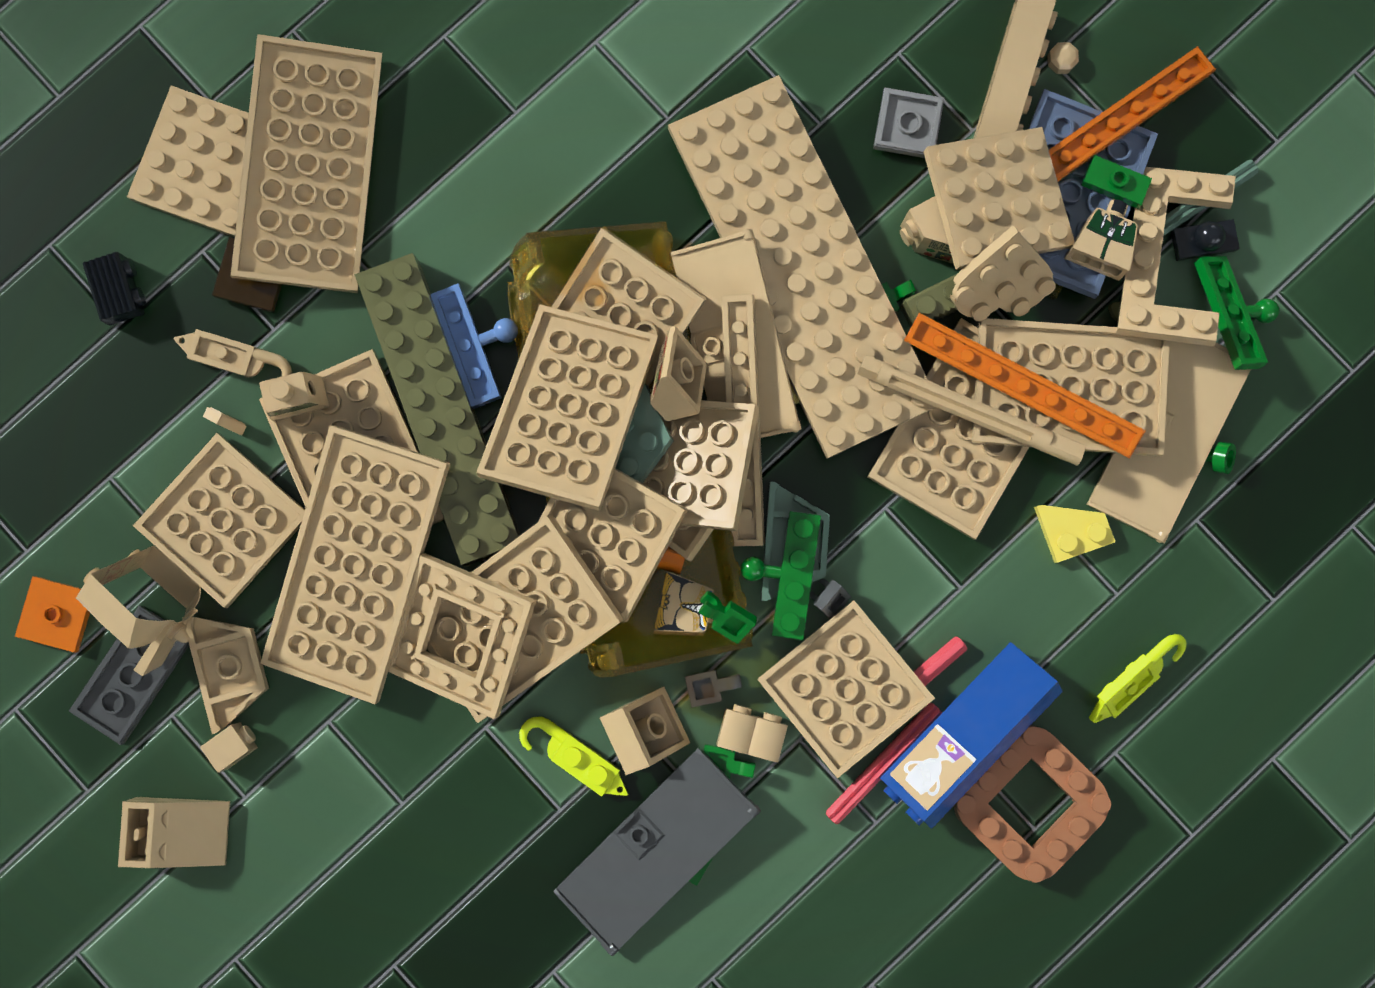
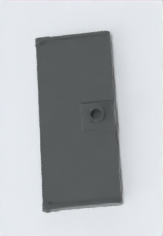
M699 747L554 890V893L601 943L607 953L614 956L646 922L753 817L755 818L761 810Z

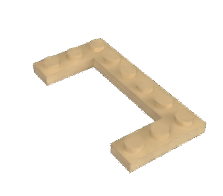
M1146 167L1143 175L1152 178L1141 207L1139 209L1134 208L1132 221L1137 223L1138 228L1131 267L1124 276L1116 334L1214 347L1217 339L1219 312L1154 305L1168 202L1231 209L1236 176Z

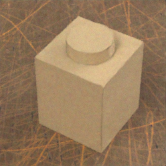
M240 722L230 725L200 748L217 773L231 768L258 747L254 742L256 737L247 725L243 726Z

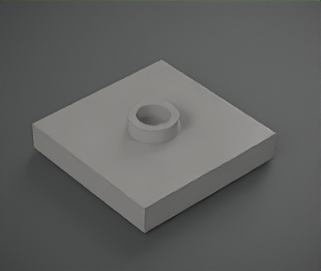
M885 87L873 149L925 158L923 151L926 147L937 145L944 98Z

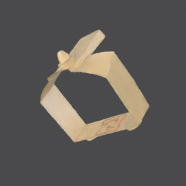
M154 545L142 551L136 549L127 558L103 569L94 568L85 576L83 580L85 584L76 599L127 648H137L150 644L134 668V671L141 676L162 666L176 641L181 643L189 641L190 638L186 632V624L189 618L198 611L195 607L200 599L201 587ZM141 568L186 608L184 618L177 623L174 620L153 621L136 618L103 585Z

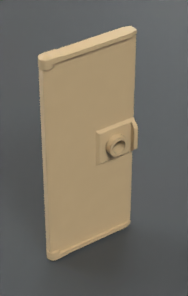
M746 228L744 231L670 253L677 278L706 298V301L690 323L689 328L691 332V345L707 363L704 388L708 401L726 402L721 296H755L760 438L781 433L798 432L802 428L787 374L753 229Z
M1170 341L1164 455L1147 456L1132 454L1128 458L1120 453H1112L1086 505L1147 534V536L1155 539L1158 543L1165 544L1252 369L1235 370L1227 348L1218 343H1215L1213 347Z

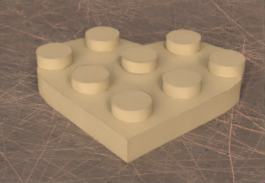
M1011 226L954 277L953 281L956 285L952 295H950V299L961 314L973 317L976 321L987 319L990 313L998 308L1006 312H1013L1015 316L1020 317L1027 314L1030 308L1040 303L1045 296L1051 294L1056 284L1053 281V273L1046 261L1014 226Z

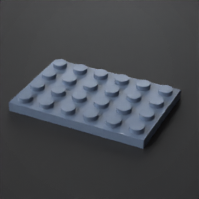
M1044 89L1028 129L1042 127L1048 149H1050L1101 114L1102 111ZM1137 126L1097 156L1143 174L1158 133ZM1091 159L1058 182L1074 240L1096 208L1107 210L1109 202L1114 200L1081 186ZM1128 205L1126 214H1125V216H1124V218H1126V219H1127V217H1128V214H1129V211H1130V208H1131V206H1129V205ZM1069 249L1039 254L1049 265L1055 284L1093 299L1099 295L1106 275L1064 259Z

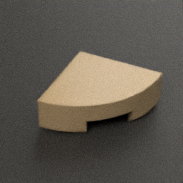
M207 407L203 415L204 418L241 436L247 427L239 420L212 407Z

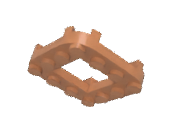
M1030 725L954 805V810L958 820L1012 873L1024 880L1038 883L1053 876L1103 824L1111 808V800L1100 780L1054 735L1043 728ZM1030 760L1034 761L1074 802L1032 847L988 804Z

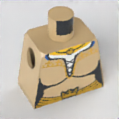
M666 572L653 634L704 636L707 622L712 623L713 619L699 614V609L703 606L700 599L707 591L713 593L714 590L674 573Z

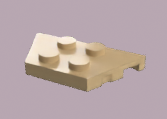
M190 617L186 624V632L190 638L188 642L211 732L215 734L226 728L266 692L269 686L264 667L260 664L261 655L254 628Z

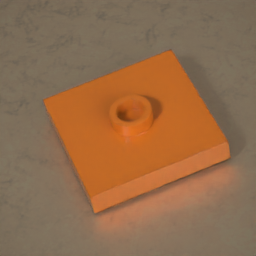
M32 576L14 637L74 653L79 652L90 612L76 599L81 588Z

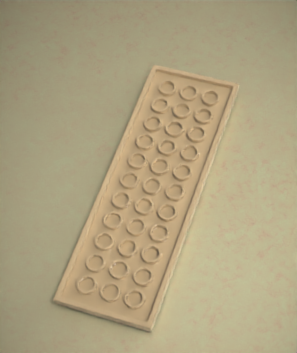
M780 76L773 77L669 124L668 130L720 238L744 231L746 228L753 229L788 378L826 458L828 459L936 408L857 374L865 355H868L928 380L911 344L904 341L906 334Z

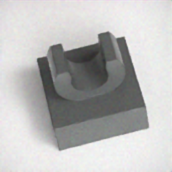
M820 579L819 582L825 587V590L820 595H816L811 591L810 597L814 601L813 604L826 617L831 619L839 613L851 596L836 581L832 580L829 583L825 579Z

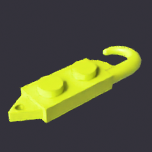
M1179 634L1169 635L1146 655L1142 654L1136 661L1131 662L1125 671L1113 682L1108 683L1097 696L1099 701L1089 719L1093 723H1097L1111 716L1116 718L1160 678L1159 674L1163 668L1162 657L1178 645L1172 660L1176 662L1182 657L1187 646L1186 639Z
M542 716L532 717L522 725L519 737L522 746L526 750H532V746L527 739L529 731L532 728H540L552 737L547 748L548 757L552 762L600 796H603V794L628 795L618 767L551 720ZM622 787L623 791L619 792L617 788Z

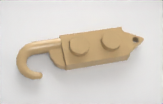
M196 329L195 333L173 338L185 351L187 359L244 377L256 376L262 370L265 363L280 368L282 376L292 374L290 363L281 355Z

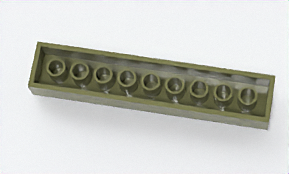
M411 253L354 275L420 453L451 463L439 506L461 565L469 566L494 556L518 538L521 533L503 485L480 478L476 473L487 442L476 412L468 400L430 295L431 291L420 261Z

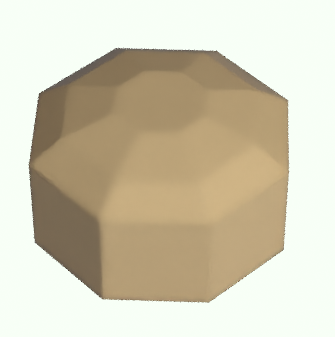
M1058 42L1048 53V67L1056 74H1068L1079 62L1078 49L1070 42Z

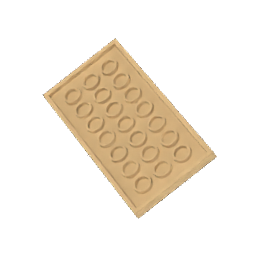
M257 34L231 267L232 278L358 293V283L354 274L359 273L361 267L382 53Z
M336 425L329 426L260 664L372 704L379 703L395 651L418 559L421 554H424L451 463Z

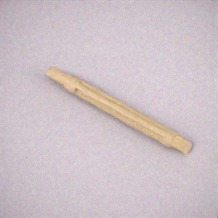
M865 355L857 374L1076 466L1080 464L1086 446L871 356Z

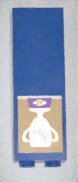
M1010 642L880 777L887 785L883 791L896 804L902 800L909 807L906 813L919 826L924 821L932 829L1063 692L1058 681Z

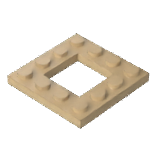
M426 553L421 554L418 559L388 672L485 716L496 719L500 716L537 600ZM442 598L494 620L477 673L426 651Z

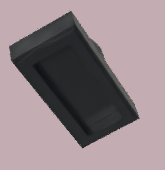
M1234 219L1220 222L1208 221L1201 225L1177 228L1171 231L1176 261L1234 252L1240 249Z

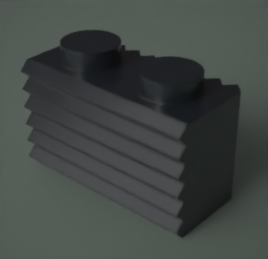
M113 252L112 254L82 263L101 322L111 326L145 314L143 305L146 304V299L141 288L136 287L134 276H137V270L130 258L125 257L119 252Z

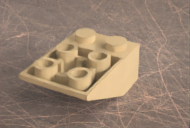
M135 797L123 801L118 867L170 868L226 865L230 801Z

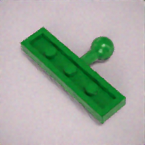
M1227 256L1200 257L1194 264L1212 312L1220 313L1218 327L1234 369H1261L1268 363L1251 318H1256L1261 323L1274 321L1279 315L1278 304L1272 299H1262L1255 305H1245Z
M789 512L781 567L765 565L758 557H748L741 564V574L748 581H758L762 577L779 579L772 636L803 640L821 520L820 515Z

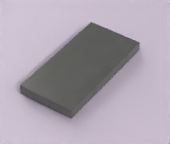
M138 606L133 614L139 619L165 621L144 606ZM116 639L69 712L119 745L125 744L188 649L189 642L181 643L176 641L162 666L141 676L134 671V668L150 644L129 649L119 639Z

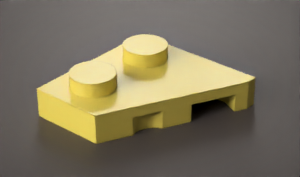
M1046 505L1034 507L1054 563L1115 543L1105 513Z

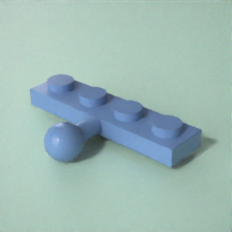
M459 284L430 294L471 407L475 409L501 399V393L483 346L497 340L503 343L513 341L518 335L517 324L512 319L502 318L496 322L494 329L478 334Z

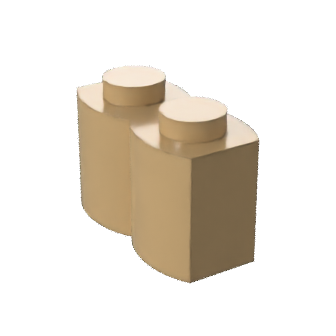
M734 704L733 709L726 708L716 745L724 749L778 763L788 725L781 723L782 717L764 712L763 717L751 715V708Z

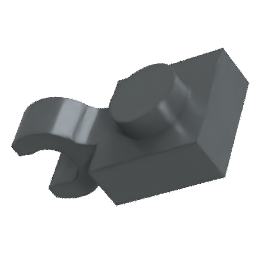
M716 670L685 676L691 708L723 701L722 691L742 687L740 674L718 679Z

